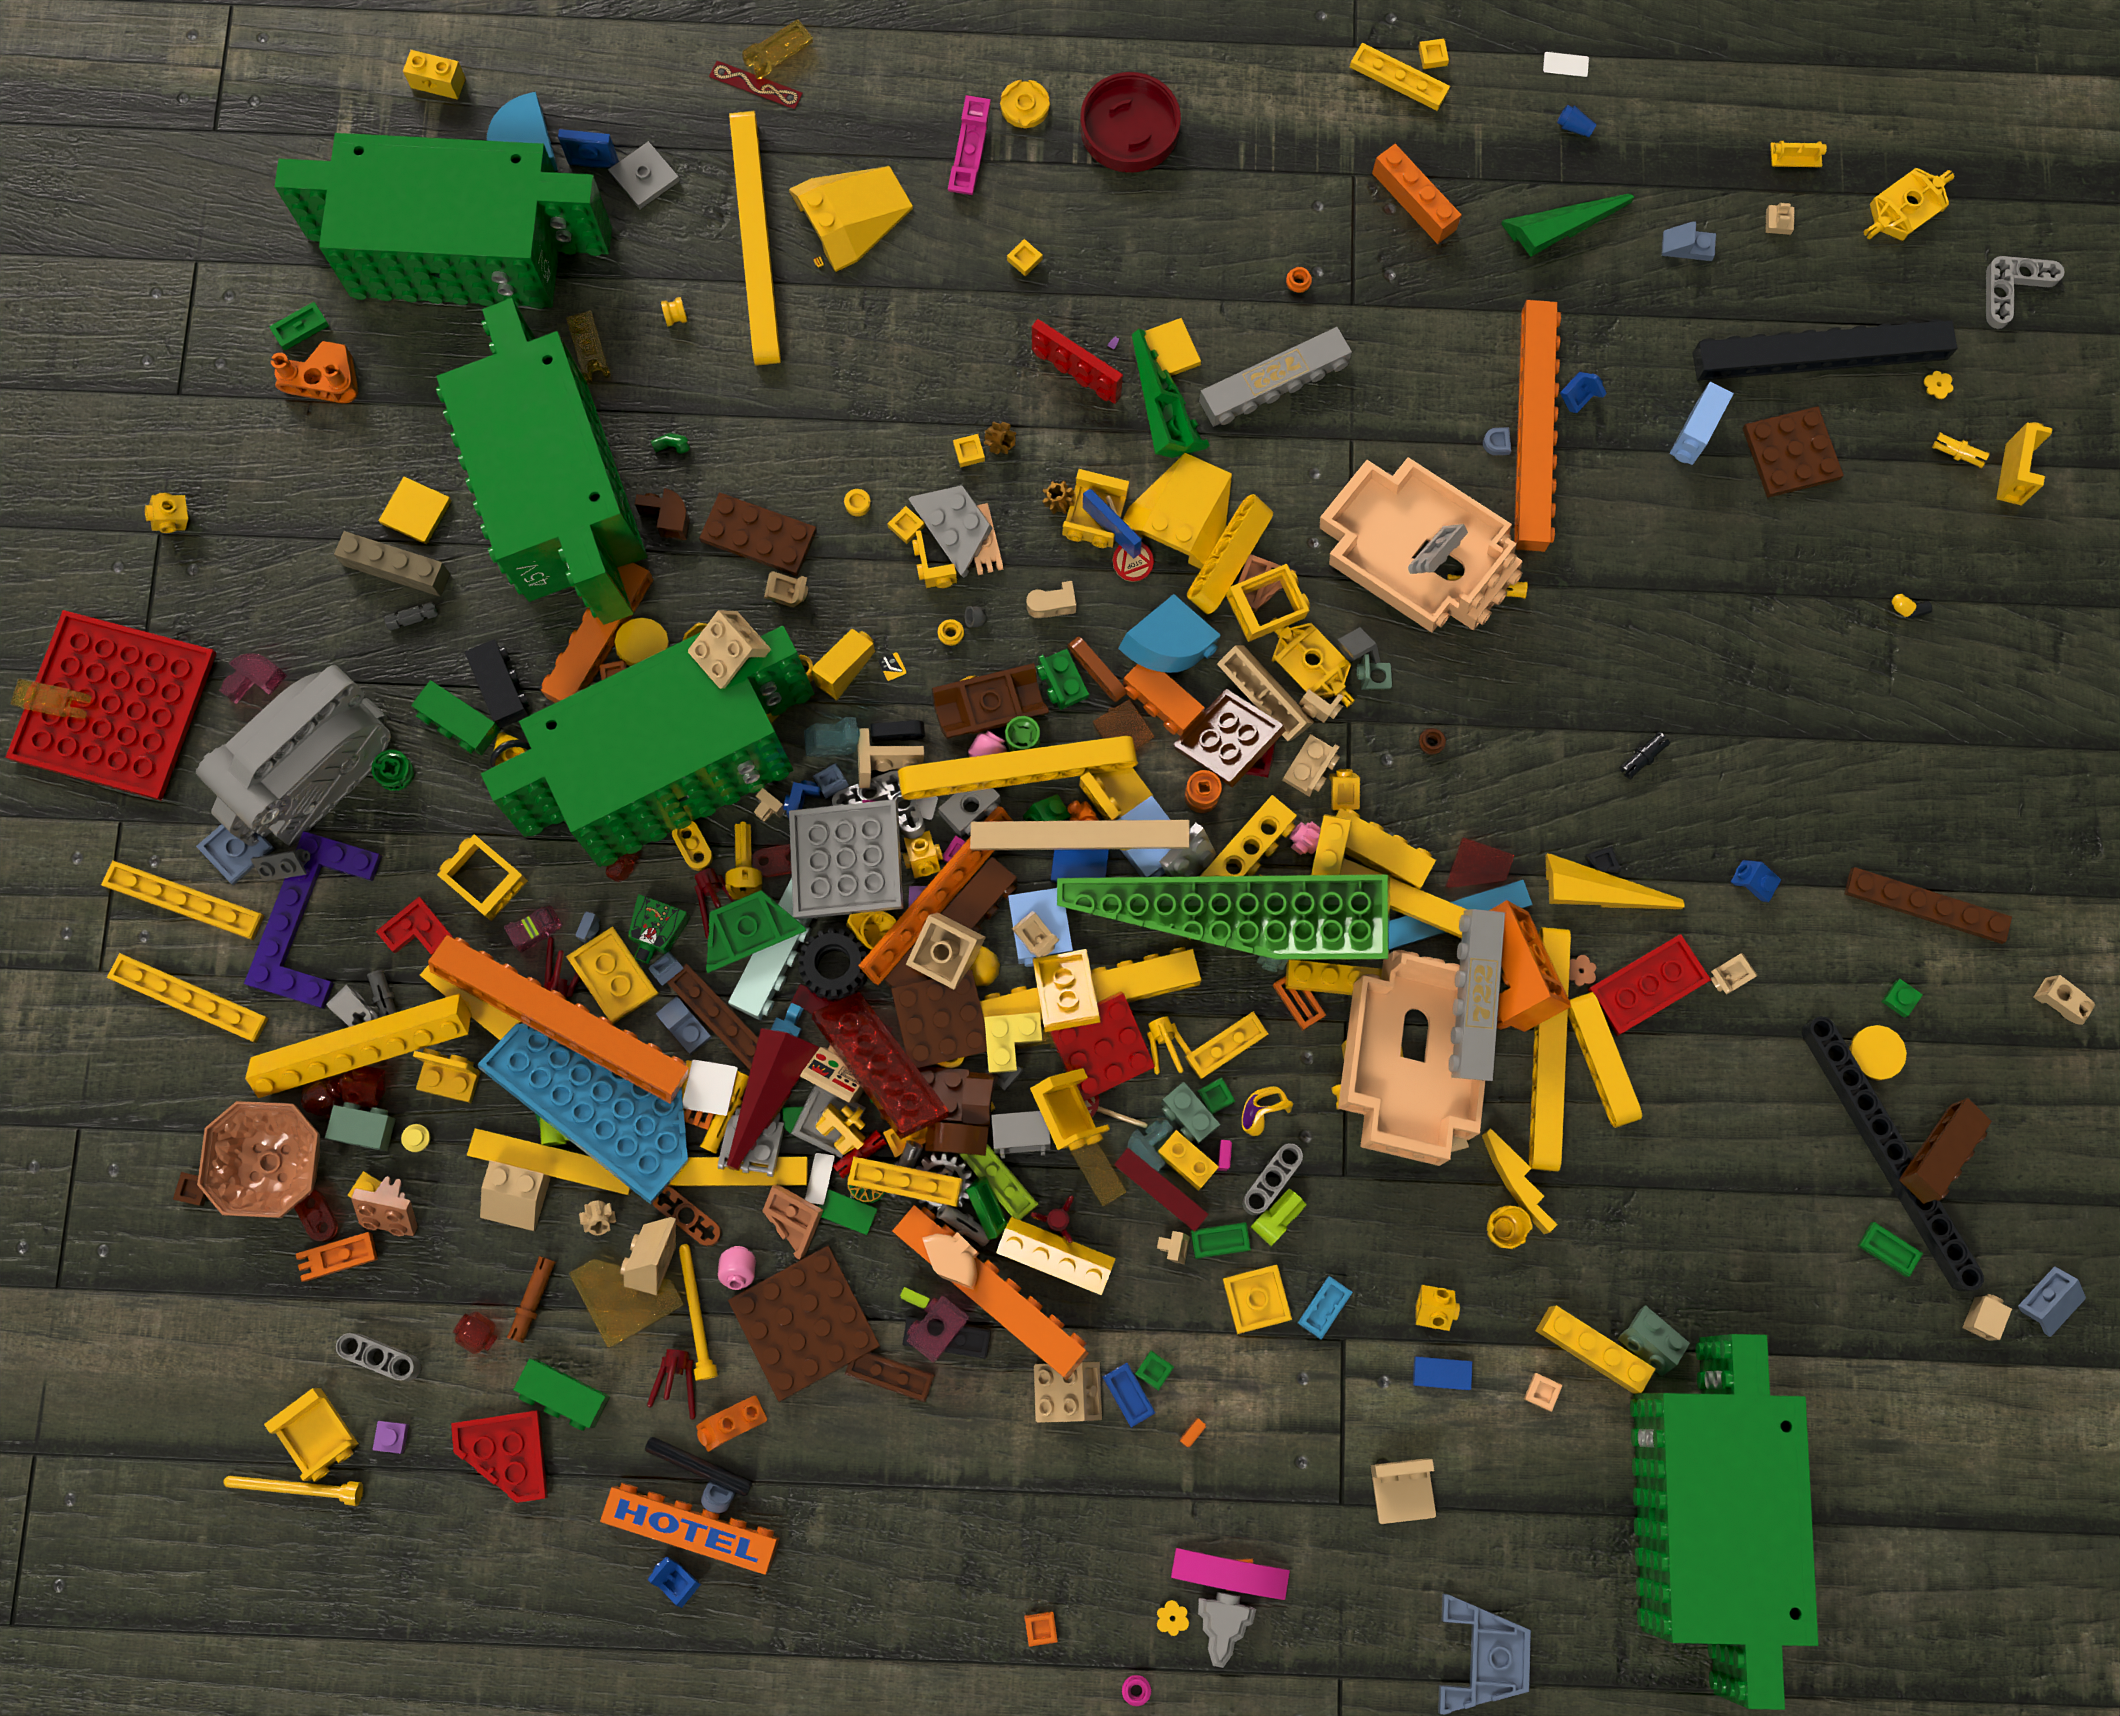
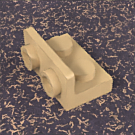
M1310 734L1282 781L1309 797L1314 790L1319 792L1327 779L1323 776L1327 768L1333 770L1340 758L1337 755L1339 746L1335 744L1331 747Z

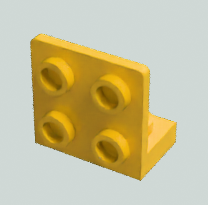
M1133 768L1091 775L1088 771L1080 777L1079 786L1105 821L1118 820L1150 796H1153Z
M424 1048L423 1053L414 1051L413 1057L424 1062L416 1090L472 1103L481 1073L480 1070L473 1067V1062L457 1055H451L450 1059H447L448 1056L440 1054L441 1052Z

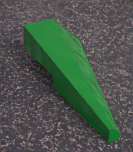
M1623 194L1503 220L1501 224L1514 242L1519 240L1530 257L1566 236L1571 238L1632 203L1634 196L1632 194Z
M1141 329L1136 330L1132 334V340L1155 454L1175 458L1182 456L1184 453L1190 454L1205 450L1210 446L1207 439H1201L1196 430L1198 423L1196 419L1190 420L1185 409L1186 402L1167 370L1162 371L1156 361L1159 356L1157 351H1151L1145 339L1146 332Z

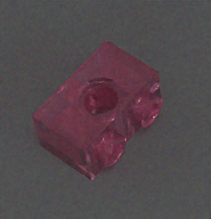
M943 1295L939 1300L934 1297L924 1310L928 1313L921 1322L916 1320L906 1332L910 1336L906 1341L933 1363L936 1362L970 1319L969 1316ZM936 1319L941 1320L944 1324L943 1332L938 1336L931 1335L928 1331L929 1323Z

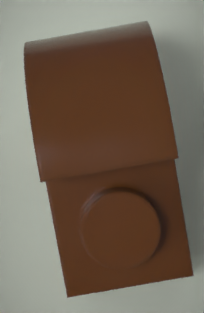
M664 488L662 498L653 493H646L645 495L636 494L635 506L638 513L658 516L657 529L661 537L687 540L690 524L689 514L682 498L677 493Z
M941 1122L928 1123L925 1135V1151L986 1156L988 1127Z

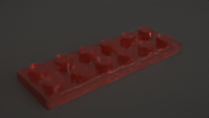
M860 992L812 1012L814 1023L900 1140L948 1117L949 1110Z

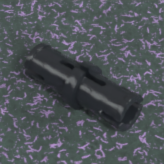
M1657 732L1643 747L1639 746L1635 750V754L1619 767L1622 773L1626 771L1624 776L1631 780L1644 766L1651 765L1654 762V757L1670 745L1669 739L1662 740L1666 736L1661 732Z

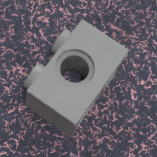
M993 788L956 793L938 808L939 815L960 837H963L966 833L971 835V822H979L985 816L988 817L999 806L1001 800L1000 795ZM974 802L978 804L979 808L975 812H967L964 809L965 805Z

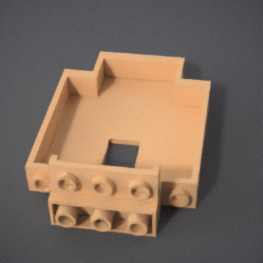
M1409 457L1393 476L1366 460L1320 517V529L1339 541L1330 553L1329 565L1431 633L1437 626L1442 627L1450 615L1473 631L1479 623L1484 625L1492 613L1490 609L1494 604L1500 605L1507 595L1505 590L1510 584L1514 586L1523 574L1520 571L1523 561L1514 554L1516 543L1511 540L1510 530L1512 524ZM1465 525L1468 531L1467 535L1460 541V545L1449 554L1464 567V575L1460 579L1448 581L1434 572L1409 573L1408 566L1414 560L1415 554L1426 541L1430 542L1443 526Z
M1396 950L1389 954V959H1383L1381 978L1377 975L1367 974L1354 983L1338 1109L1364 1115L1360 1147L1440 1166L1450 1160L1453 1136L1470 1140L1480 1134L1485 1081L1451 1078L1452 1072L1449 1071V1058L1453 1055L1454 1044L1451 1042V1030L1455 1027L1456 1015L1453 1014V1003L1457 999L1458 987L1455 986V975L1459 971L1460 965L1455 963L1445 964V961L1441 959L1419 957L1414 952ZM1411 1009L1421 1011L1428 1020L1424 1062L1400 1057L1405 1014Z

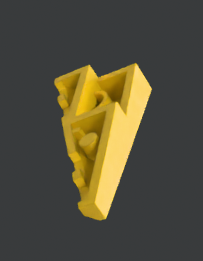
M1546 854V880H1549V904L1601 905V907L1648 909H1683L1685 907L1683 899L1553 854Z

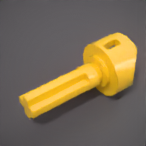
M746 822L735 824V868L727 871L725 874L726 890L734 900L742 899L760 891L762 888V872L752 868L751 824H746ZM740 887H745V891L740 892Z

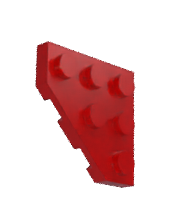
M539 1410L451 1423L454 1453L473 1466L478 1473L493 1485L498 1486L508 1494V1497L513 1501L519 1503L548 1498Z

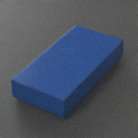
M1414 1357L1413 1386L1471 1390L1472 1361Z
M1128 1363L1103 1376L1105 1383L1130 1427L1155 1414L1153 1407Z

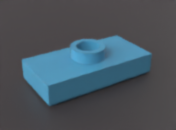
M1328 1276L1297 1324L1321 1340L1353 1292Z

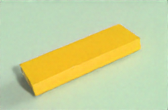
M1253 1011L1185 1056L1198 1078L1202 1079L1267 1036L1268 1032Z

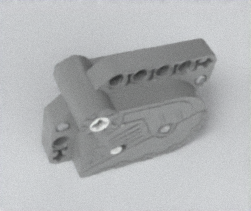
M331 665L323 672L314 673L298 680L281 692L230 741L219 748H215L211 753H207L203 761L199 763V767L196 769L198 778L217 795L211 811L212 815L231 834L248 846H255L259 842L253 835L255 832L264 838L273 832L288 846H294L300 840L303 831L309 832L316 823L325 817L335 805L371 772L374 758L380 752L387 749L391 738L390 731L384 726L387 716L370 699L364 698V692L337 665Z

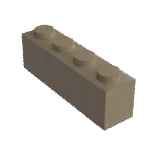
M346 531L343 532L334 553L343 566L441 597L450 572L440 561Z

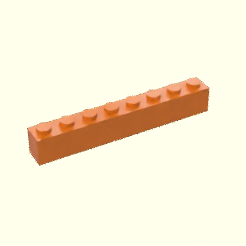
M914 1205L892 1232L931 1264L922 1237L934 1234L953 1237L956 1233L946 1224L942 1228L934 1222L937 1217L926 1207L920 1210ZM975 1257L977 1278L974 1289L952 1283L1057 1373L1068 1380L1089 1354L1084 1349L1087 1343L1074 1332L1071 1336L1062 1330L1065 1325L1053 1314L1048 1318L1040 1312L1043 1306L1031 1296L1026 1300L1018 1292L1022 1288L1010 1278L1006 1281L1001 1279L997 1275L1000 1270L989 1260L982 1263Z

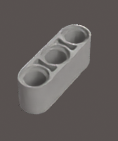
M1290 1143L1283 1145L1247 1191L1242 1205L1248 1214L1256 1216L1262 1214L1301 1164L1303 1153L1297 1145ZM1290 1150L1295 1154V1164L1290 1165L1283 1161V1151ZM1273 1172L1279 1176L1280 1183L1278 1186L1271 1187L1266 1183L1265 1176L1267 1173ZM1251 1195H1259L1262 1198L1263 1206L1261 1209H1254L1250 1206L1249 1197Z
M347 1333L342 1335L336 1343V1351L343 1359L392 1379L409 1381L415 1379L420 1373L421 1363L417 1357L367 1336ZM355 1339L358 1343V1348L355 1353L351 1354L348 1351V1343ZM380 1349L384 1353V1359L382 1363L377 1365L373 1357L374 1353ZM407 1360L410 1364V1370L403 1376L399 1371V1366L402 1361Z

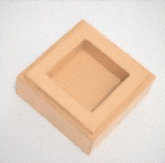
M1534 1373L1524 1400L1552 1412L1562 1385L1538 1373Z

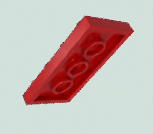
M1037 319L1032 325V350L1035 355L1040 359H1047L1052 362L1060 372L1073 376L1081 386H1088L1096 391V394L1102 400H1109L1116 404L1121 397L1123 374L1041 320Z
M1679 934L1587 990L1589 993L1593 992L1605 1018L1618 1036L1711 981L1683 936Z

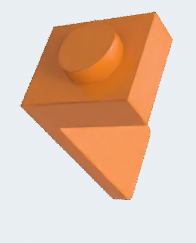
M754 1395L708 1417L696 1425L698 1430L697 1436L700 1443L709 1452L728 1440L765 1423L767 1417L757 1396Z

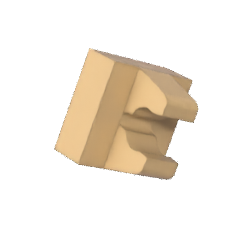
M1779 203L1777 206L1769 205L1766 209V233L1791 235L1794 230V207H1791L1790 203Z
M762 788L756 795L761 803L754 813L764 822L773 813L780 818L785 812L783 810L784 805Z
M1173 1231L1171 1239L1159 1237L1157 1249L1168 1252V1260L1185 1264L1190 1236Z

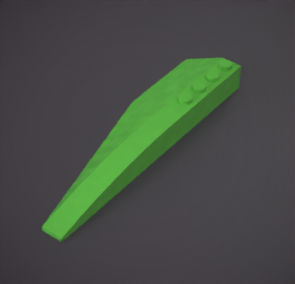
M1388 875L1057 878V906L1276 960L1389 959L1390 878Z

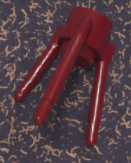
M714 868L702 870L694 876L697 883L694 888L698 895L706 939L709 936V921L704 894L705 896H711L716 909L721 907L716 894L720 891V887L732 902L737 901L729 895L722 875L717 876Z
M549 937L543 988L550 992L552 990L558 991L565 998L566 996L572 997L580 977L576 972L569 986H566L568 980L559 978L563 962V950L558 952L554 975L551 977L553 938Z
M1073 1196L1068 1197L1062 1209H1053L1048 1216L1037 1212L1031 1213L1033 1218L1047 1223L1054 1232H1060L1068 1243L1073 1242L1072 1237L1066 1230L1069 1225L1067 1212L1073 1203Z
M674 1349L666 1350V1356L662 1357L661 1367L647 1403L649 1408L653 1406L665 1372L668 1373L664 1400H668L674 1374L683 1375V1370H685L689 1415L691 1420L695 1419L692 1377L693 1360H688L689 1352Z

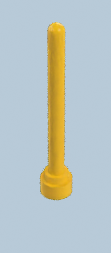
M682 1244L679 1247L698 1358V1362L695 1363L694 1375L695 1381L718 1377L716 1365H713V1361L709 1360L691 1250L689 1245Z
M227 1476L224 1479V1485L228 1488L339 1498V1501L351 1506H358L363 1495L362 1482L349 1481L341 1486L239 1476Z

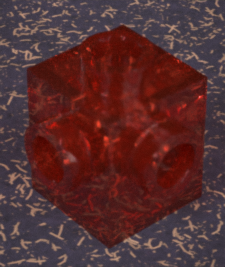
M363 1066L347 1071L346 1074L343 1073L339 1081V1089L342 1090V1102L375 1108L385 1093V1070Z

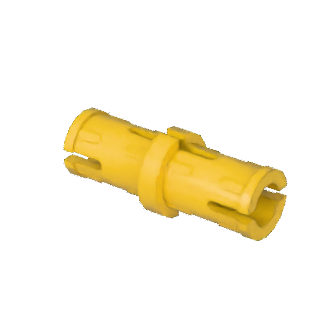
M1941 432L1938 434L1937 440L1946 444L1935 441L1932 446L1933 449H1938L1954 456L1953 459L1957 461L1962 459L1979 468H1982L1985 462L1975 457L1987 460L1989 456L1988 452L1969 446L1967 441H1957Z

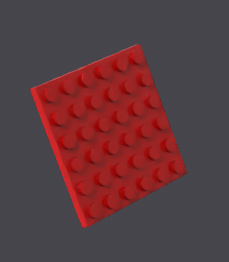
M63 610L5 758L10 761L162 801L217 653L213 649Z

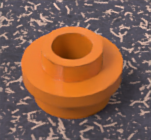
M1303 267L1292 269L1286 278L1288 288L1297 293L1308 290L1312 282L1310 273ZM1301 279L1303 283H1297L1294 280Z

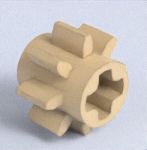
M596 1200L588 1205H584L585 1212L579 1213L580 1224L584 1226L585 1233L590 1232L593 1235H603L611 1230L610 1223H615L616 1218L610 1203L605 1204L603 1201Z

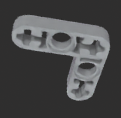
M2008 256L1994 258L1986 270V320L1988 324L1993 328L2001 329L2012 320L2014 316V284L2053 287L2064 276L2063 266L2059 262L2052 260ZM2027 267L2031 271V276H2023L2019 268ZM1994 288H2002L2006 292V297H1998L1994 293Z
M890 771L870 779V788H859L858 783L838 791L832 798V805H842V802L846 800L848 804L862 803V800L885 801L896 799L898 803L905 800L902 798L901 789L896 793L892 785L893 782L897 781L900 788L897 771ZM873 789L877 791V794L872 798L863 797L867 790ZM857 795L860 800L859 802H857L855 796ZM914 799L908 800L911 803L906 809L898 808L899 827L902 834L908 839H916L922 836L925 831L923 817ZM910 816L916 825L914 828H911L908 824L907 818Z

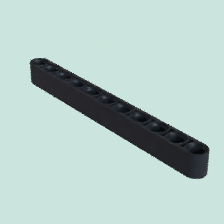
M1823 1016L1807 1022L1802 1028L1803 1039L1948 1283L1953 1289L1961 1292L1979 1289L1984 1282L1983 1272L1940 1200L1929 1201L1925 1203L1924 1209H1921L1917 1204V1197L1899 1181L1903 1171L1906 1170L1914 1157L1836 1026L1829 1018ZM1814 1025L1822 1028V1037L1816 1035ZM1829 1049H1832L1836 1052V1061H1833L1829 1057ZM1844 1073L1851 1077V1086L1844 1082ZM1859 1097L1866 1103L1865 1110L1858 1106ZM1873 1122L1879 1124L1881 1128L1880 1135L1873 1131ZM1888 1146L1892 1147L1895 1151L1894 1160L1887 1154ZM1933 1221L1937 1222L1940 1227L1938 1235L1932 1230ZM1948 1246L1952 1247L1955 1252L1953 1260L1947 1255ZM1964 1271L1967 1272V1274L1970 1277V1282L1968 1285H1966L1962 1280V1274Z

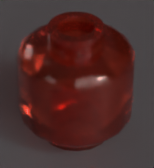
M327 1077L307 1083L301 1091V1105L309 1113L312 1112L317 1116L326 1115L332 1111L333 1105L340 1106L342 1104L345 1089L336 1077Z
M476 1311L469 1315L465 1313L452 1332L455 1334V1343L472 1354H478L482 1349L489 1351L498 1337L493 1334L496 1324Z

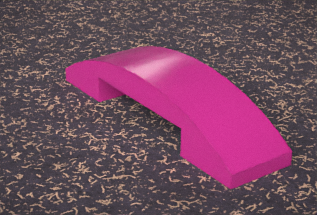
M968 95L965 97L959 141L948 185V191L968 195H973L986 138L991 99Z
M1176 1548L1171 1578L1285 1600L1290 1570Z

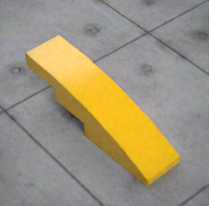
M1491 1128L1485 1131L1482 1135L1483 1140L1506 1188L1518 1205L1529 1214L1531 1221L1543 1234L1550 1233L1558 1224L1537 1205L1544 1195L1524 1177L1531 1167Z

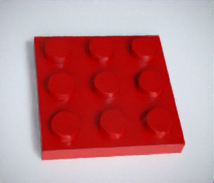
M1119 992L1097 1003L1100 1017L1099 1023L1049 1031L1066 1072L1084 1068L1088 1078L1077 1084L1084 1101L1155 1067L1123 992Z

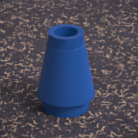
M1566 105L1557 120V123L1561 125V129L1588 138L1596 127V123L1592 122L1576 106Z

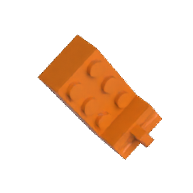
M1508 900L1490 909L1489 911L1505 912L1501 967L1504 971L1502 973L1503 981L1509 989L1499 994L1497 1029L1502 1030L1512 1026L1525 1032L1572 1007L1529 912Z

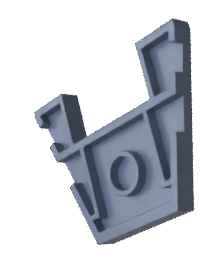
M1442 1594L1441 1621L1472 1624L1470 1687L1439 1685L1438 1713L1445 1715L1459 1709H1467L1481 1703L1529 1692L1531 1630L1453 1596Z

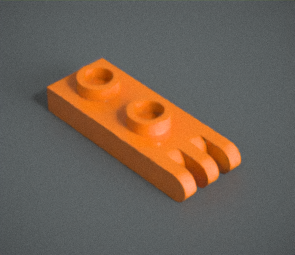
M371 1232L295 1254L297 1260L305 1258L309 1260L298 1265L299 1271L311 1269V1273L300 1276L301 1282L378 1260Z

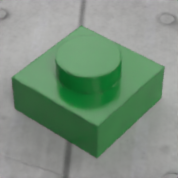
M1898 979L1881 1002L1905 1018L1909 1016L1923 994L1903 980Z

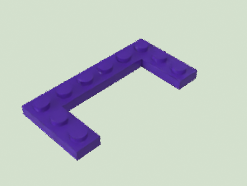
M303 831L296 850L304 849L310 853V860L303 866L307 874L284 879L244 984L324 1009L334 983L283 967L322 866L373 882L382 856L378 853Z

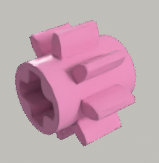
M1302 822L1299 823L1289 837L1294 842L1291 848L1300 855L1306 854V852L1313 854L1317 849L1321 828L1313 822L1306 825Z

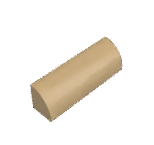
M1235 645L1217 663L1259 710L1284 725L1286 731L1282 736L1287 741L1293 740L1314 723L1244 645Z

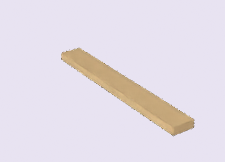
M1190 821L971 822L970 849H1190Z

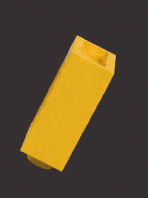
M1287 564L1229 587L1226 597L1248 642L1305 619L1310 608L1309 600L1304 593L1301 594L1297 586L1299 584L1297 575L1293 570L1290 571ZM1280 580L1294 612L1259 626L1245 594Z
M474 834L471 838L465 839L460 844L459 851L453 858H448L443 862L437 875L492 921L528 880ZM479 848L509 873L482 904L452 879Z

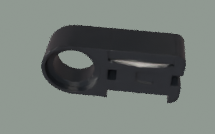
M919 720L871 724L873 743L892 740H918L925 737L924 722Z

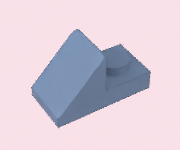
M1689 222L1664 230L1661 256L1712 261L1715 256L1716 233L1696 231V222Z
M677 996L656 1013L667 1029L690 1055L712 1038Z

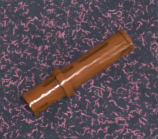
M541 1256L538 1257L521 1304L514 1311L517 1314L507 1338L524 1344L532 1320L537 1318L536 1310L553 1267L556 1264L555 1261Z

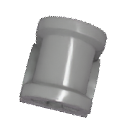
M348 984L326 1004L349 1027L363 1023V1018L366 1022L379 1018L364 1002L365 1000Z

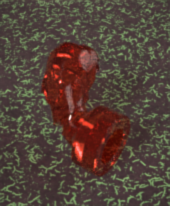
M639 851L618 857L615 863L606 867L607 877L616 882L626 880L634 870L633 867L639 859V856H636Z

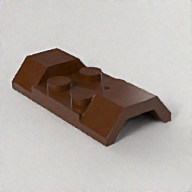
M1034 663L932 688L934 709L941 732L946 739L1007 726L1017 716L1033 718L1049 714V709L1043 702L1039 691Z
M889 1066L883 1076L880 1093V1117L883 1120L923 1123L941 1122L991 1127V1102L998 1074L970 1072V1070L920 1067L910 1070L906 1067Z

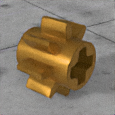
M992 422V426L985 430L984 444L991 446L990 452L1008 454V450L1015 446L1016 432L1010 430V424Z
M1052 481L1048 489H1043L1047 497L1043 500L1045 507H1050L1052 514H1055L1057 511L1066 514V510L1070 506L1075 505L1070 498L1075 495V492L1072 488H1068L1065 481H1062L1061 484Z

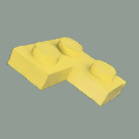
M1040 1012L984 1017L989 1073L1017 1071L1015 1044L1042 1041Z

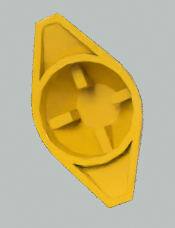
M884 911L850 914L846 926L849 930H852L853 935L856 936V939L863 946L872 950L897 921L893 916Z

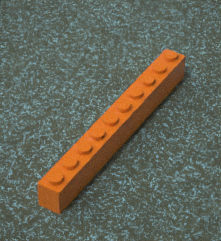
M1526 300L1521 311L1514 526L1515 550L1545 552L1549 544L1553 543L1555 537V528L1551 527V518H1554L1556 510L1555 503H1552V494H1555L1556 479L1552 478V471L1556 469L1557 455L1553 454V446H1556L1558 432L1554 430V422L1558 418V407L1554 406V401L1558 397L1559 383H1555V375L1558 374L1560 360L1556 359V351L1560 347V336L1556 335V330L1559 328L1561 321V312H1557V302Z
M446 935L428 961L430 972L669 1104L672 1103L688 1078L689 1067L686 1066L682 1059L675 1056L671 1058L663 1054L658 1046L652 1043H643L631 1031H622L614 1027V1024L609 1019L602 1016L598 1018L592 1015L585 1006L579 1003L575 1005L570 1003L560 992L555 990L550 992L543 988L536 979L532 977L525 978L519 975L512 966L508 964L501 965L494 961V958L487 952H477L470 948V945L461 938L456 937L454 939Z

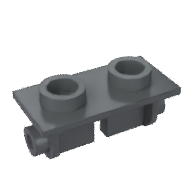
M297 849L296 851L251 858V861L261 879L265 882L306 875L307 872L303 866L310 860V853L304 849Z

